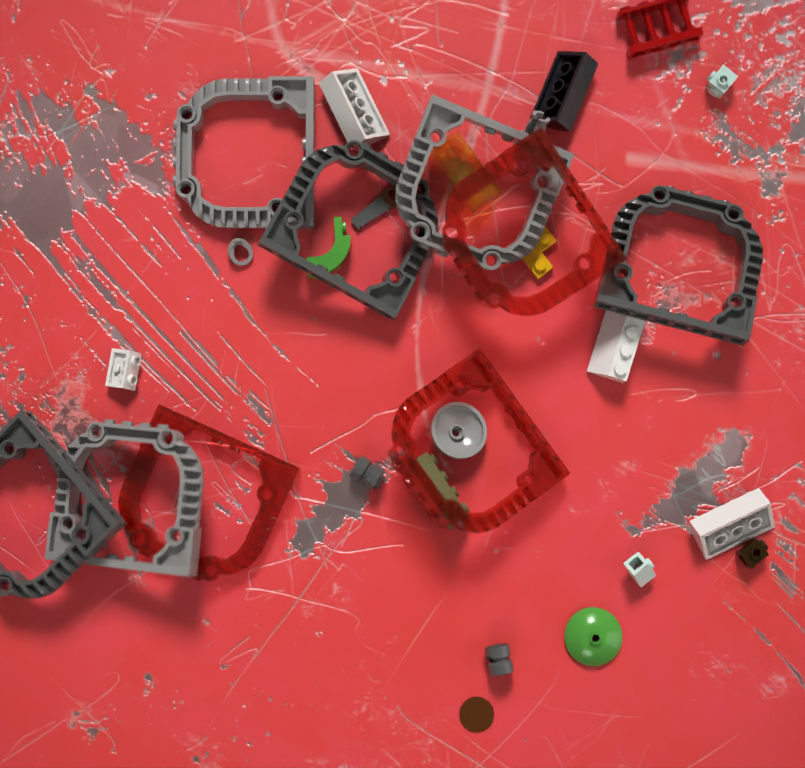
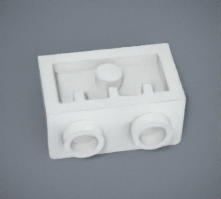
M112 348L105 386L135 391L142 354L130 350Z

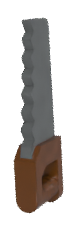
M391 185L380 194V197L352 218L351 221L358 230L360 227H364L365 224H369V221H373L374 218L383 215V212H387L388 209L397 208L396 200H393L389 195L391 191L395 193L396 186Z

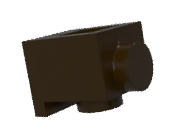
M753 538L735 553L747 568L752 569L769 555L766 551L769 548L763 540L759 541ZM755 549L758 550V555L756 556L753 555Z

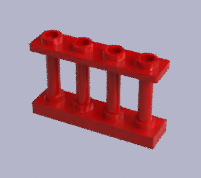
M688 0L643 1L635 7L625 6L621 8L616 15V20H625L632 43L626 52L627 58L632 59L700 40L704 34L702 27L695 28V26H692L685 3ZM677 4L685 26V30L680 33L674 30L668 7ZM659 9L667 31V35L661 38L656 35L650 12ZM641 14L649 35V40L643 43L638 40L632 20L633 16Z

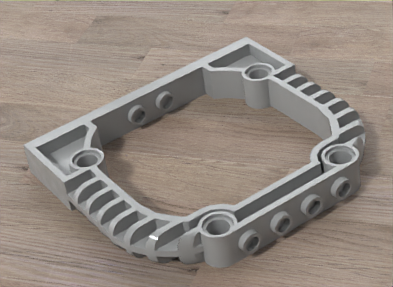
M268 76V79L224 78L214 80L203 85L190 98L188 104L178 108L177 120L173 122L174 131H176V138L173 139V147L176 150V157H173V167L176 168V175H173V187H176V192L180 198L188 202L197 217L205 223L219 228H267L275 213L273 208L282 201L281 198H273L269 201L267 207H222L213 205L203 198V188L194 176L195 132L203 125L204 111L215 103L228 100L270 101V104L275 109L289 108L300 119H306V138H302V148L306 150V157H302L303 163L310 154L315 152L314 76ZM278 94L283 96L280 101L274 100V97ZM186 113H192L190 119L186 120L183 117ZM314 184L299 210L304 221L298 230H314ZM185 187H191L190 193L183 194L182 192ZM288 218V222L290 225H297V220L295 218Z
M432 94L396 185V206L402 220L410 228V238L419 243L418 247L429 250V248L437 250L436 254L446 258L447 255L452 256L455 262L463 265L465 262L472 264L471 268L480 272L483 269L488 271L495 270L501 264H509L523 259L536 247L575 154ZM464 120L484 128V132L495 135L496 133L501 135L502 139L512 143L515 141L532 148L530 157L536 174L531 178L530 185L535 191V195L520 233L515 241L505 248L489 245L478 249L436 232L434 223L429 218L418 213L415 200L417 186L432 148H439L446 141V132L460 127ZM432 133H437L440 136L438 143L431 140ZM539 177L544 178L546 182L544 187L539 186ZM416 227L423 228L424 235L422 237L415 235ZM489 255L494 258L492 266L486 263V258Z
M104 419V423H91L87 427L86 433L79 435L66 449V453L82 471L87 457L95 448H109L116 440L151 443L159 453L174 457L180 471V489L175 526L170 527L166 531L165 539L167 544L153 556V562L136 561L134 556H124V559H120L117 554H106V557L91 556L84 564L187 577L197 576L202 528H199V521L201 518L200 512L204 485V470L199 456H197L191 446L184 442L183 434L180 431L169 429V425L157 424V428L151 427L150 423L140 422L139 426H133L134 422L122 421L121 424H116V420ZM99 429H101V435H100V436L98 435ZM172 435V436H173V441H172V443L170 444V443H169V437ZM58 469V484L55 492L54 512H50L45 559L56 560L73 542L71 532L74 527L81 525L82 516L78 515L80 490L68 481L67 474ZM178 531L181 534L179 541L176 538Z

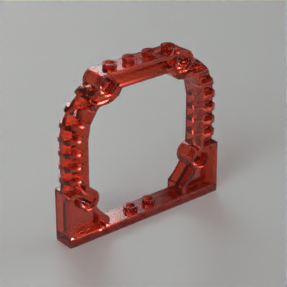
M542 127L463 178L452 189L445 207L446 224L442 229L444 243L442 245L448 254L451 252L455 257L453 262L458 270L462 268L466 274L463 277L469 286L473 285L476 292L474 294L480 303L484 302L490 309L500 307L504 311L517 316L542 314L627 260V257ZM521 161L524 163L525 168L518 170L515 167V163ZM555 168L566 185V193L570 198L573 197L577 202L575 204L576 208L581 214H585L596 233L590 237L587 252L580 254L574 260V270L539 293L529 297H515L511 295L510 291L503 284L491 282L465 242L467 227L461 218V214L465 205L475 195L511 173L516 177H522L529 169L548 172ZM450 228L455 229L457 235L453 238L446 235V231ZM581 259L588 261L589 267L587 269L580 267L579 261ZM497 294L499 302L497 304L491 303L489 295Z
M480 348L408 397L399 406L393 418L391 432L393 445L388 451V456L392 461L391 464L403 476L405 485L413 490L417 502L421 505L423 504L427 510L428 517L442 528L452 525L458 530L469 533L492 531L570 474L569 470ZM457 382H461L464 389L460 388ZM491 388L504 406L505 412L512 417L517 429L523 432L535 451L530 454L528 469L517 476L516 482L518 487L488 510L482 513H468L457 501L443 497L416 459L418 446L410 433L414 420L420 413L451 393L456 397H461L470 389L485 392ZM396 448H401L404 455H399ZM526 476L531 478V484L527 482ZM444 512H447L449 514V521H447L443 517Z
M159 404L150 422L151 427L157 428V424L169 425V429L180 431L184 437L191 435L194 428L213 437L211 441L222 445L225 442L230 445L229 449L240 453L242 450L261 459L258 468L261 472L263 485L257 490V498L262 503L244 543L235 554L227 559L216 555L199 558L197 576H191V578L200 582L202 579L213 581L220 575L235 574L248 568L258 559L263 551L301 468ZM172 435L169 437V443H170V444H171L172 441H173V436H172ZM140 443V449L120 490L118 508L120 516L127 523L124 527L130 533L129 543L132 547L139 550V554L149 557L150 555H156L167 543L159 540L155 529L141 520L139 504L143 490L161 455L165 456V454L159 453L151 443ZM266 488L272 491L270 499L263 497L262 493ZM139 533L145 537L142 544H139L136 540ZM211 565L215 568L214 576H209L206 573L207 566Z

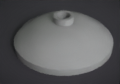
M448 403L435 413L431 421L432 440L436 447L448 457L454 459L472 457L485 444L487 438L485 420L477 409L467 403ZM452 431H456L457 436H454Z

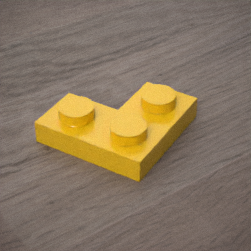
M546 226L536 247L522 259L537 280L553 269V266L544 256L543 252L556 243L557 240Z

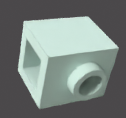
M723 64L717 73L713 71L706 79L709 83L705 88L708 89L710 95L720 99L738 76Z
M639 552L623 563L629 575L640 587L656 576L653 571L655 567L648 558L645 559Z

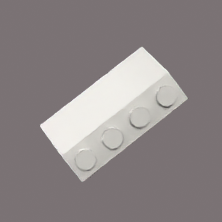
M358 68L332 71L319 83L347 143L351 140H356L360 143L365 142L371 145L390 135Z
M605 310L586 372L620 383L626 382L645 320Z
M759 488L689 521L695 540L706 560L775 528L771 503Z

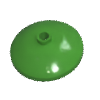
M588 607L581 609L573 614L566 624L564 631L566 648L575 660L584 665L600 666L610 662L618 654L622 645L623 635L618 620L610 612L602 608ZM598 635L599 639L594 642L592 636Z

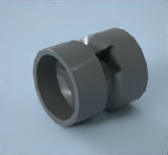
M362 455L349 477L358 482L362 480L363 485L373 490L385 469L377 464L371 465V460Z
M509 643L495 644L484 648L486 659L490 660L487 664L490 676L514 672L513 662L509 659L511 655Z

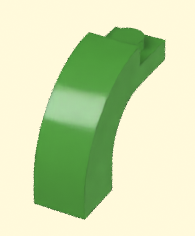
M334 217L335 242L332 249L322 256L306 257V260L317 266L320 264L328 268V272L331 274L344 264L351 247V235H343L347 231L346 222H342L341 217ZM307 273L308 279H316Z

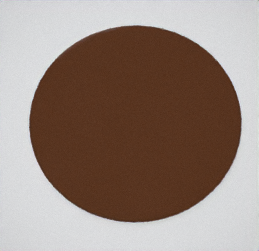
M482 697L469 698L460 708V721L467 730L482 732L488 729L494 720L493 707L489 701Z

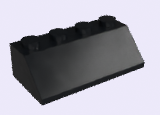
M557 52L533 111L544 112L543 120L550 118L549 123L546 124L547 127L559 131H571L599 64L587 52Z

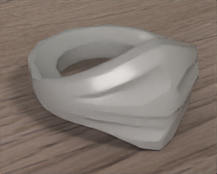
M235 238L228 245V256L234 264L243 266L252 260L253 249L246 240ZM241 244L249 252L248 258L242 262L236 260L234 256V248Z

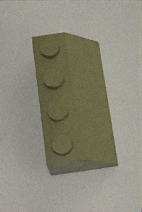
M426 452L410 462L408 466L451 531L469 518L468 513L470 511L464 502L461 504L457 499L460 495L455 487L452 486L450 488L446 482L449 478L444 470L439 471L436 464H438V461L433 453L429 455Z

